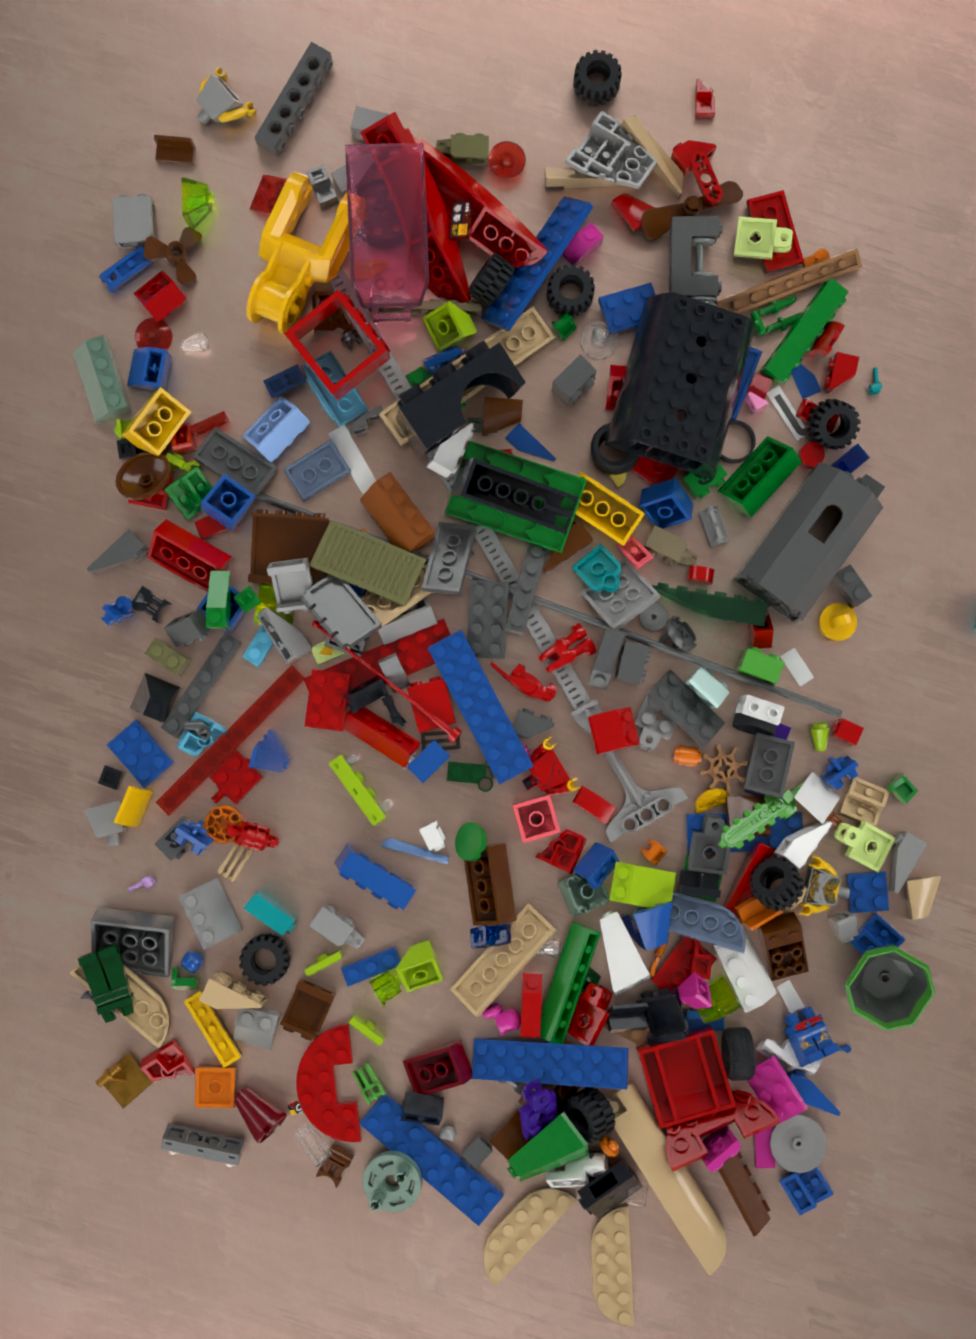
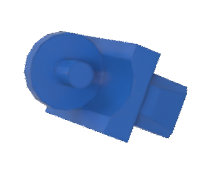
M120 596L115 602L105 604L102 608L105 613L101 619L108 626H111L114 622L121 623L123 619L132 617L135 612L131 610V599L127 596Z
M831 756L828 758L830 765L826 767L827 771L820 777L832 788L839 790L844 785L841 780L842 777L846 775L847 778L854 779L859 775L856 768L859 765L849 756L845 758L840 756L838 759Z
M202 820L198 824L192 821L190 823L183 821L174 831L177 833L175 842L184 845L187 840L193 843L190 850L196 855L205 850L214 839L207 835V830L202 828L204 825Z

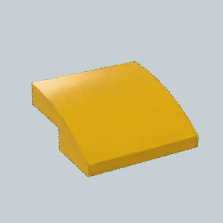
M128 786L114 823L139 827L154 791L147 788L141 789L137 786Z

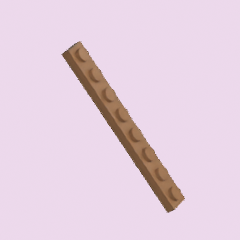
M853 248L724 297L715 304L720 308L739 314L862 267L858 248Z

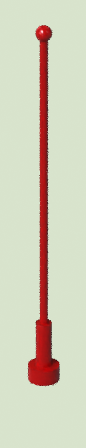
M317 620L312 622L314 628H318L333 640V637L327 633ZM348 647L344 648V650L432 719L431 722L448 734L447 739L454 743L462 732L458 727L453 729L438 716H433L351 649H348Z

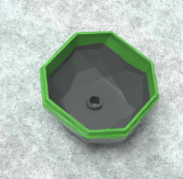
M893 944L866 950L844 983L851 1011L885 1031L913 1026L935 994L929 966ZM888 975V978L882 979V976Z

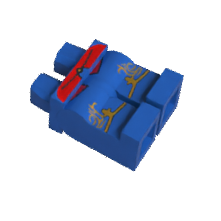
M811 1006L799 1011L803 1019L802 1022H800L796 1012L784 1017L788 1026L784 1032L786 1036L788 1035L801 1068L840 1051L837 1043L834 1044L829 1036L827 1027L822 1021V1015H815Z

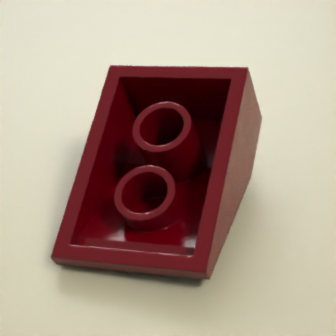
M461 1039L402 1061L414 1093L429 1095L463 1085L472 1079V1069Z

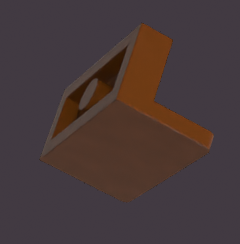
M154 135V140L157 144L155 160L158 163L194 166L196 147L192 138Z

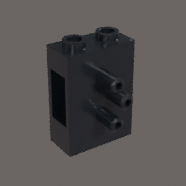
M621 1160L613 1167L609 1162V1169L603 1174L597 1175L595 1179L589 1176V1183L577 1191L581 1197L578 1200L583 1209L587 1210L590 1215L594 1214L597 1218H600L643 1188V1185L634 1170L624 1160Z

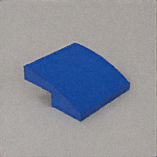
M875 912L858 930L859 935L854 936V940L850 941V943L864 954L866 950L879 946L893 944L899 947L906 939L880 914Z
M818 1166L809 1172H788L779 1179L780 1184L799 1215L816 1208L818 1202L834 1195L832 1188Z

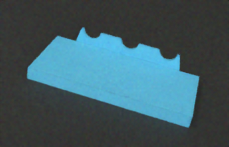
M331 350L314 359L333 384H336L346 376ZM308 363L302 365L301 368L305 373V380L313 394L318 398L331 421L335 420L339 428L369 411L355 388L337 401Z

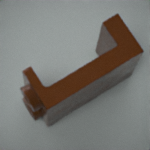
M301 978L297 983L296 990L280 1025L288 1032L293 1033L295 1031L300 1033L301 1037L306 1040H316L336 993Z

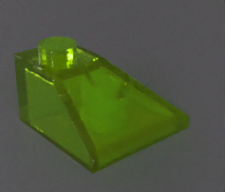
M181 178L182 216L188 226L195 229L212 211V203H215L214 191L210 190L208 184L188 178Z

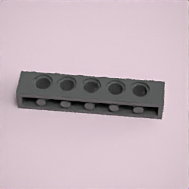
M313 42L309 44L254 138L258 146L276 156L280 151H283L288 136L292 135L295 131V124L298 119H302L307 104L312 102L314 92L317 87H321L324 75L333 66L331 52ZM314 66L318 67L316 70H311ZM304 82H308V83H309V84L306 85V86H301V84L304 83ZM294 98H299L297 102H292ZM284 114H290L287 118L282 117ZM275 130H281L278 134H273Z

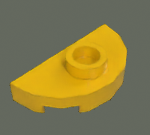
M715 788L707 790L697 798L694 810L698 814L725 804V798L730 797V795L724 789Z

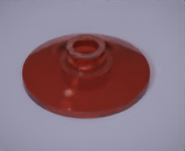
M510 141L496 144L488 156V164L491 171L496 176L504 179L518 176L523 171L526 163L523 149L518 144ZM504 161H509L510 164H509V165H505L503 162H504Z
M148 318L142 321L136 328L135 342L138 348L153 347L167 350L172 343V330L164 320L157 322L154 318ZM150 332H155L153 337H149Z

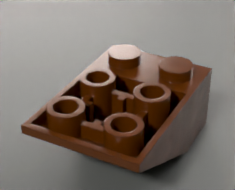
M794 912L776 916L758 927L771 981L809 972L802 926Z

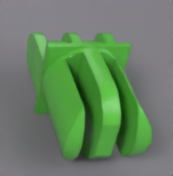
M368 1062L365 1064V1068L362 1066L358 1071H352L361 1089L360 1093L363 1094L368 1104H371V1101L374 1099L378 1100L379 1096L386 1095L380 1079H377ZM377 1085L379 1090L375 1091L374 1086ZM369 1089H370V1091H371V1093H372V1094H370V1095H368L367 1092H366V1091L369 1090Z

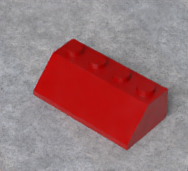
M167 519L154 530L147 558L206 592H208L210 571H227L232 556Z

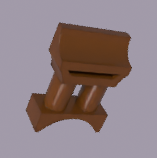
M333 1144L327 1154L325 1165L323 1167L320 1166L316 1177L327 1176L331 1178L337 1188L342 1179L340 1177L342 1172L349 1167L354 1155ZM333 1165L337 1166L334 1173L330 1171Z

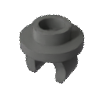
M350 328L341 334V342H346V346L350 350L353 349L350 345L352 340H356L358 344H361L360 339L355 336L358 333L357 330H351Z

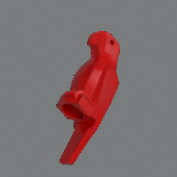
M490 663L506 681L523 695L545 702H550L556 696L557 688L553 683L543 686L535 676L525 671L524 665L518 664L512 673L507 675L496 664Z

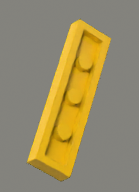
M200 990L184 1000V1003L223 1068H225L242 1056L214 1009L199 1001L203 992Z

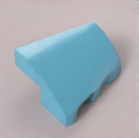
M196 711L190 721H203L211 730L210 737L202 739L194 730L183 731L176 743L178 749L193 756H197L205 747L211 746L219 737L229 733V729Z

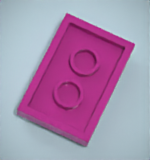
M775 1055L755 1065V1075L751 1080H747L758 1099L760 1101L763 1100L772 1108L780 1119V1123L804 1112L808 1108Z
M729 1126L712 1132L702 1141L708 1152V1156L702 1158V1160L712 1173L714 1170H719L729 1157H734L738 1154L742 1145Z

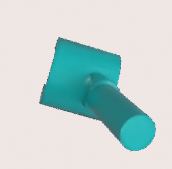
M877 367L873 368L874 383L869 384L871 395L878 394L882 389V384L878 379Z

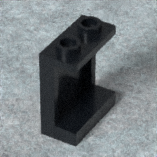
M663 987L658 992L652 993V990L641 993L636 1003L649 1004V1007L644 1012L651 1035L647 1038L649 1046L684 1040L691 1034L677 988Z

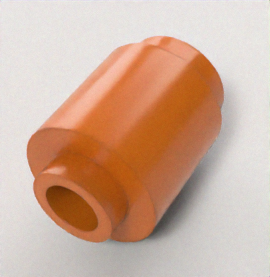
M680 745V747H675L673 762H678V765L696 767L697 763H701L702 752H698L699 748Z

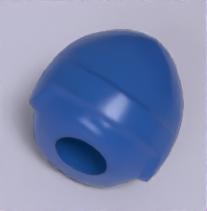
M192 950L187 952L181 960V966L191 973H196L203 964L201 955Z

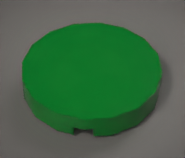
M467 822L458 830L455 848L461 859L475 861L481 857L480 854L485 850L487 841L484 828H481L478 823Z

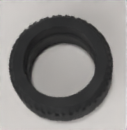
M610 423L599 428L593 435L591 440V457L596 467L602 472L610 475H621L633 469L640 456L630 454L624 460L611 461L601 454L599 447L607 438Z
M746 1027L726 1028L722 1033L723 1063L727 1077L731 1081L751 1080L755 1075L754 1043L751 1032Z

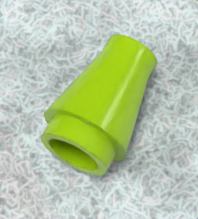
M812 723L810 730L815 750H827L826 746L830 730L828 723Z

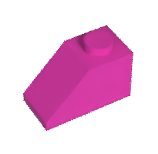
M591 222L575 235L562 255L571 265H577L602 245L604 236Z
M695 972L678 986L679 999L685 1005H689L693 1009L710 1008L712 1006L709 983Z

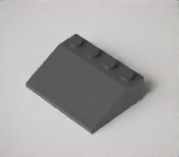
M98 907L91 919V952L99 951L102 948L118 943L123 964L133 973L169 977L175 934V916Z

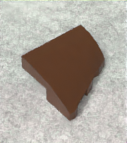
M485 397L482 436H487L489 433L521 422L523 400Z

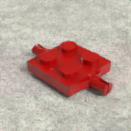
M238 750L209 777L219 790L211 797L216 804L223 796H226L237 805L264 778L257 769L249 767L251 759L245 758Z

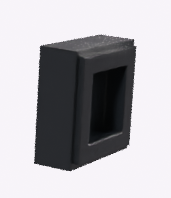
M104 765L98 784L118 790L124 771Z

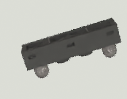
M168 1123L162 1138L161 1149L168 1150V1153L171 1155L181 1153L222 1162L231 1168L239 1164L244 1148V1140Z

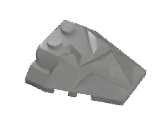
M601 111L592 123L588 136L578 149L574 148L565 160V164L582 174L640 189L657 164V160L642 145H636L633 141V135L630 132L626 134L621 129L622 124L618 120Z

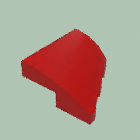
M627 193L614 198L611 203L612 208L621 220H625L633 232L642 227L641 218L643 213L648 209L655 208Z
M836 321L827 323L824 327V332L815 340L813 347L807 354L812 357L818 353L824 357L829 354L845 325Z
M566 829L557 840L549 843V847L541 854L538 853L535 858L572 874L587 839L580 834Z
M174 1039L141 1060L140 1069L152 1082L162 1080L163 1078H176L179 1074L189 1073V1076L195 1074V1069Z

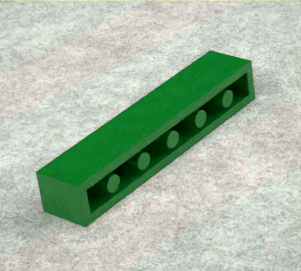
M833 278L825 281L759 372L765 377L772 379L775 385L786 383L792 375L790 373L792 369L797 368L803 359L801 357L803 354L808 353L814 344L812 342L814 339L819 338L824 332V325L831 322L835 317V310L842 307L847 299L845 297L849 291Z
M572 922L543 1005L540 1037L552 1043H564L601 932L586 925Z

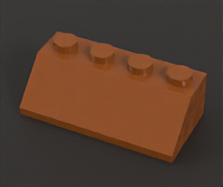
M391 472L375 481L360 498L361 503L393 546L414 553L434 540V529Z

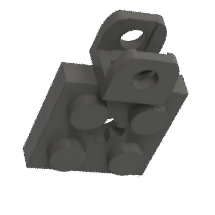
M706 814L702 822V832L692 831L687 864L688 870L727 875L731 848H721L718 845L723 833L722 827L725 826V822L720 816ZM708 848L715 852L710 858H707V855L704 853Z

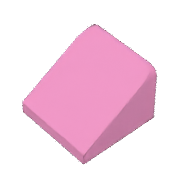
M749 392L744 398L753 414L766 408L769 404L766 400L752 392Z

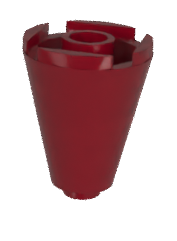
M242 1088L234 1096L236 1098L234 1103L258 1144L275 1132L274 1129L278 1125L281 1126L287 1118L284 1111L250 1088Z

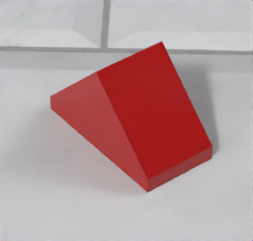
M191 423L181 425L172 438V449L179 455L197 451Z

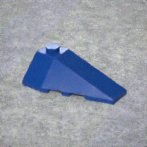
M269 729L267 735L263 736L262 741L256 744L249 767L280 773L284 772V769H288L290 763L289 753L276 730Z

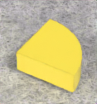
M627 473L608 475L616 487L620 489L626 480Z

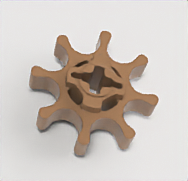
M718 744L715 745L717 755L714 758H710L707 754H702V758L708 760L709 768L705 771H699V774L709 773L712 776V783L708 786L710 789H714L715 784L721 781L725 785V791L730 792L729 782L731 779L736 778L739 782L745 781L744 778L738 776L737 769L740 766H747L748 763L747 761L737 763L734 760V754L738 751V748L733 747L731 753L725 755L721 751V745ZM722 764L727 765V769L724 772L719 770Z

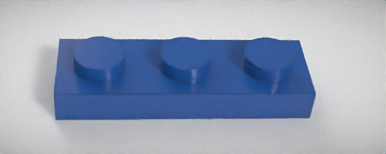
M395 946L341 967V971L348 987L396 968L401 960Z

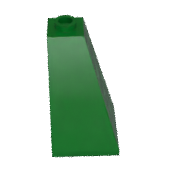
M563 1112L507 1160L509 1166L507 1170L513 1178L517 1177L521 1182L587 1156L589 1154L588 1144Z

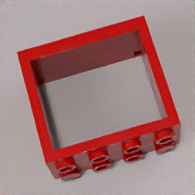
M339 289L284 333L337 401L391 359L388 354L390 352L388 345L382 338L377 339L379 336L370 323L366 325L367 320L358 307L354 309L353 301L346 292L342 294ZM343 306L376 347L377 351L336 384H333L299 340Z

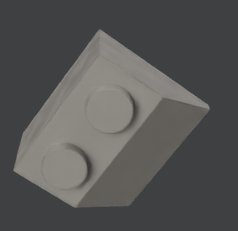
M265 1007L239 1009L233 1040L271 1051L281 1012Z

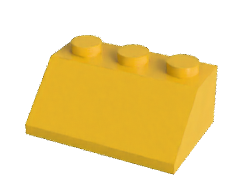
M160 387L151 394L122 433V436L136 447L159 456L191 411Z

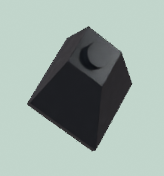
M144 673L130 708L144 716L159 722H165L181 687Z

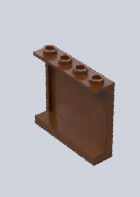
M256 509V513H251L253 523L250 574H248V582L273 584L271 576H268L267 567L272 562L308 558L310 563L330 523V517H325L326 513H314V516H306V512L296 511L295 515H287V511L276 510L275 514H269L266 509ZM310 567L313 585L327 577L326 573Z

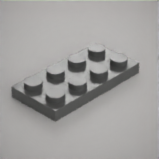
M216 427L213 428L193 455L196 461L222 477L225 473L256 496L255 499H257L278 470L277 466Z
M438 523L422 584L424 592L461 595L477 531L476 525Z
M471 579L467 641L476 657L505 659L507 633L505 627L508 617L510 582Z
M671 669L647 694L702 749L708 745L725 724Z

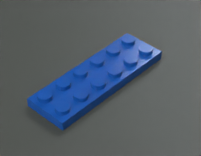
M795 812L786 820L785 818H775L776 823L770 826L771 834L769 836L754 835L755 838L752 841L744 840L742 848L734 847L730 849V852H751L756 841L776 850L785 837L803 829L802 812ZM727 813L710 814L720 816L724 820L725 825L728 826ZM686 814L687 853L690 851L692 831L702 832V822L706 814ZM708 848V850H705L704 853H715V852L712 851L711 848Z

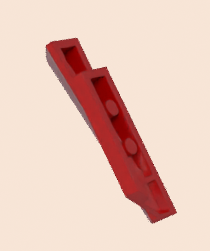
M756 841L749 857H746L722 905L730 910L737 919L739 918L734 907L748 900L752 894V888L749 886L751 881L750 874H754L752 870L754 867H758L760 861L763 863L765 862L764 859L770 858L775 850L759 841Z

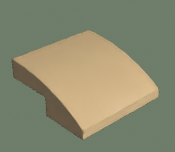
M855 777L847 788L838 814L858 823H861L863 820L877 827L881 810L885 808L890 791Z

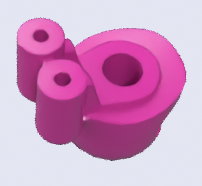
M493 1004L488 1006L482 1013L484 1019H496L501 1036L506 1035V1032L516 1031L520 1028L521 1017L516 1010L508 1009L501 1011L502 1005Z

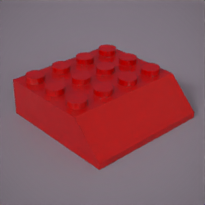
M710 1025L692 1030L691 1034L684 1040L649 1046V1043L636 1047L660 1129L736 1107L717 1039Z

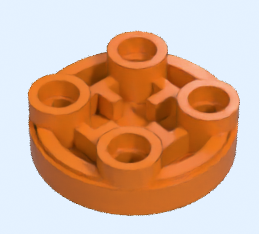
M220 805L209 811L205 818L204 827L208 831L207 835L214 839L213 841L226 844L235 840V837L228 836L225 833L227 825H239L244 820L239 810L235 807Z

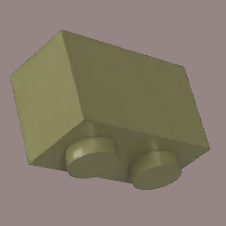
M154 638L144 653L171 673L180 677L191 662L190 659L157 638Z

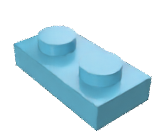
M263 626L260 627L242 656L257 667H260L274 645Z

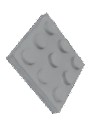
M626 558L619 562L622 573L619 576L621 584L618 590L614 592H606L605 590L594 592L587 586L580 591L583 598L610 628L617 630L661 598L660 594Z

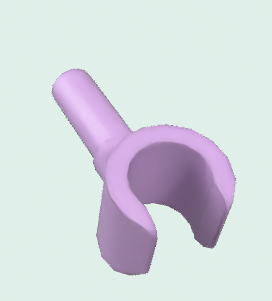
M147 876L137 884L128 887V891L131 892L143 885L146 889H149L156 881L151 876Z

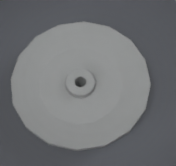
M798 1114L775 1126L771 1134L770 1146L772 1155L780 1166L790 1172L804 1173L820 1165L826 1154L827 1142L824 1131L816 1121L808 1116Z

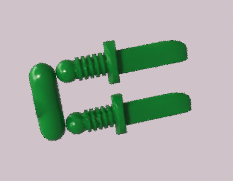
M795 295L777 302L773 300L770 302V305L760 308L758 312L752 311L750 313L754 327L760 336H764L766 332L771 333L778 329L785 331L787 330L786 326L795 323L802 312L785 319L779 317L777 318L778 322L766 326V329L760 316L771 312L777 314L779 309L795 303L797 300Z

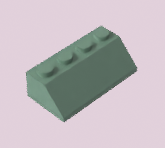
M104 335L84 341L73 351V355L95 423L97 424L132 412L109 340Z

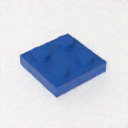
M885 871L846 874V885L850 889L848 897L850 913L889 911Z

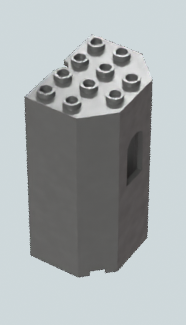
M820 462L809 472L733 580L756 597L764 600L770 607L794 624L800 622L806 617L884 507L874 493L869 490V486L863 482H857L853 479L851 473ZM827 506H837L842 512V518L827 540L822 543L808 533V531Z

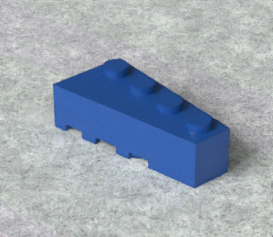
M347 843L334 862L338 871H340L339 875L346 880H349V878L356 881L355 885L363 890L368 888L372 891L371 894L380 900L383 897L388 900L387 904L397 910L399 907L404 910L416 892L414 886L393 872L389 874L388 870L379 863H371L372 860L362 852L355 853L352 846Z

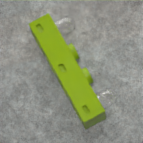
M351 752L345 757L343 754H340L328 764L372 825L375 826L387 817L386 812L393 807V801L387 798L378 804L375 800L376 794L370 786L367 788L363 783L365 779L359 771L355 772L352 768V765L359 761V754L357 752Z

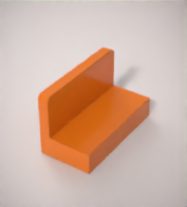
M755 895L734 907L740 923L751 931L784 912L780 909L778 911L767 909Z

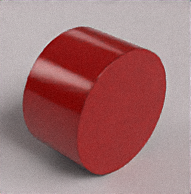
M816 442L806 443L797 454L802 462L800 465L805 469H813L820 462L822 463L825 458L823 447Z
M690 566L688 581L712 585L715 570L704 566Z

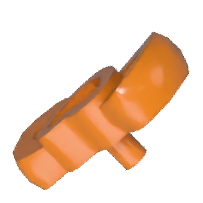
M820 248L813 255L804 258L803 267L830 258L829 252L826 249Z

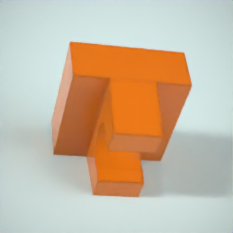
M650 839L648 843L652 848L649 851L642 848L641 852L645 858L656 866L668 851L658 842Z

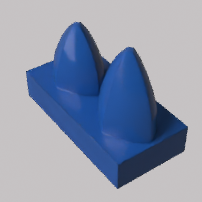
M454 345L422 359V362L429 373L433 375L444 366V361L446 364L454 362L460 358L462 353L459 346Z

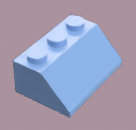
M280 396L242 437L272 463L287 446L293 443L297 435L306 429L310 421L295 405Z

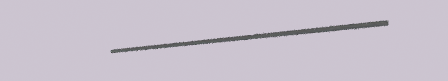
M260 493L257 497V500L289 512H306V516H314V512ZM348 526L352 529H355L357 531H360L364 534H367L369 536H372L376 539H379L392 545V543L389 540L383 539L381 537L375 536L373 534L367 533L357 528ZM418 551L413 553L417 556L425 558V563H428L430 557L429 555L423 554ZM469 570L466 571L465 578L495 581ZM509 586V594L514 596L516 588ZM534 596L533 603L604 630H606V627H609L605 621ZM624 628L619 629L625 632L624 637L836 717H841L842 710Z

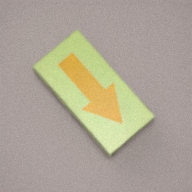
M325 641L311 647L318 665L346 654L325 646Z

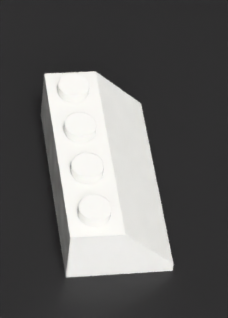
M741 924L746 942L744 954L716 945H712V948L741 1009L747 1013L765 1004L777 992L746 927Z

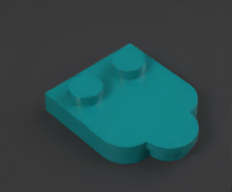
M601 543L572 566L573 571L594 592L602 590L614 592L620 587L621 565Z

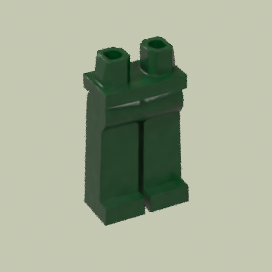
M118 943L80 956L78 958L79 965L82 967L97 1007V1013L102 1015L105 1023L116 1019L114 1009L121 1007L123 1016L133 1014V1001L135 998L131 993Z

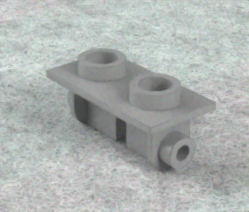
M710 506L705 510L699 511L710 546L714 547L729 542L718 507Z

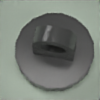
M673 616L666 621L667 632L660 637L659 642L666 644V639L670 638L672 640V647L681 648L689 652L697 646V643H694L696 636L685 621L681 622L679 621L680 617Z

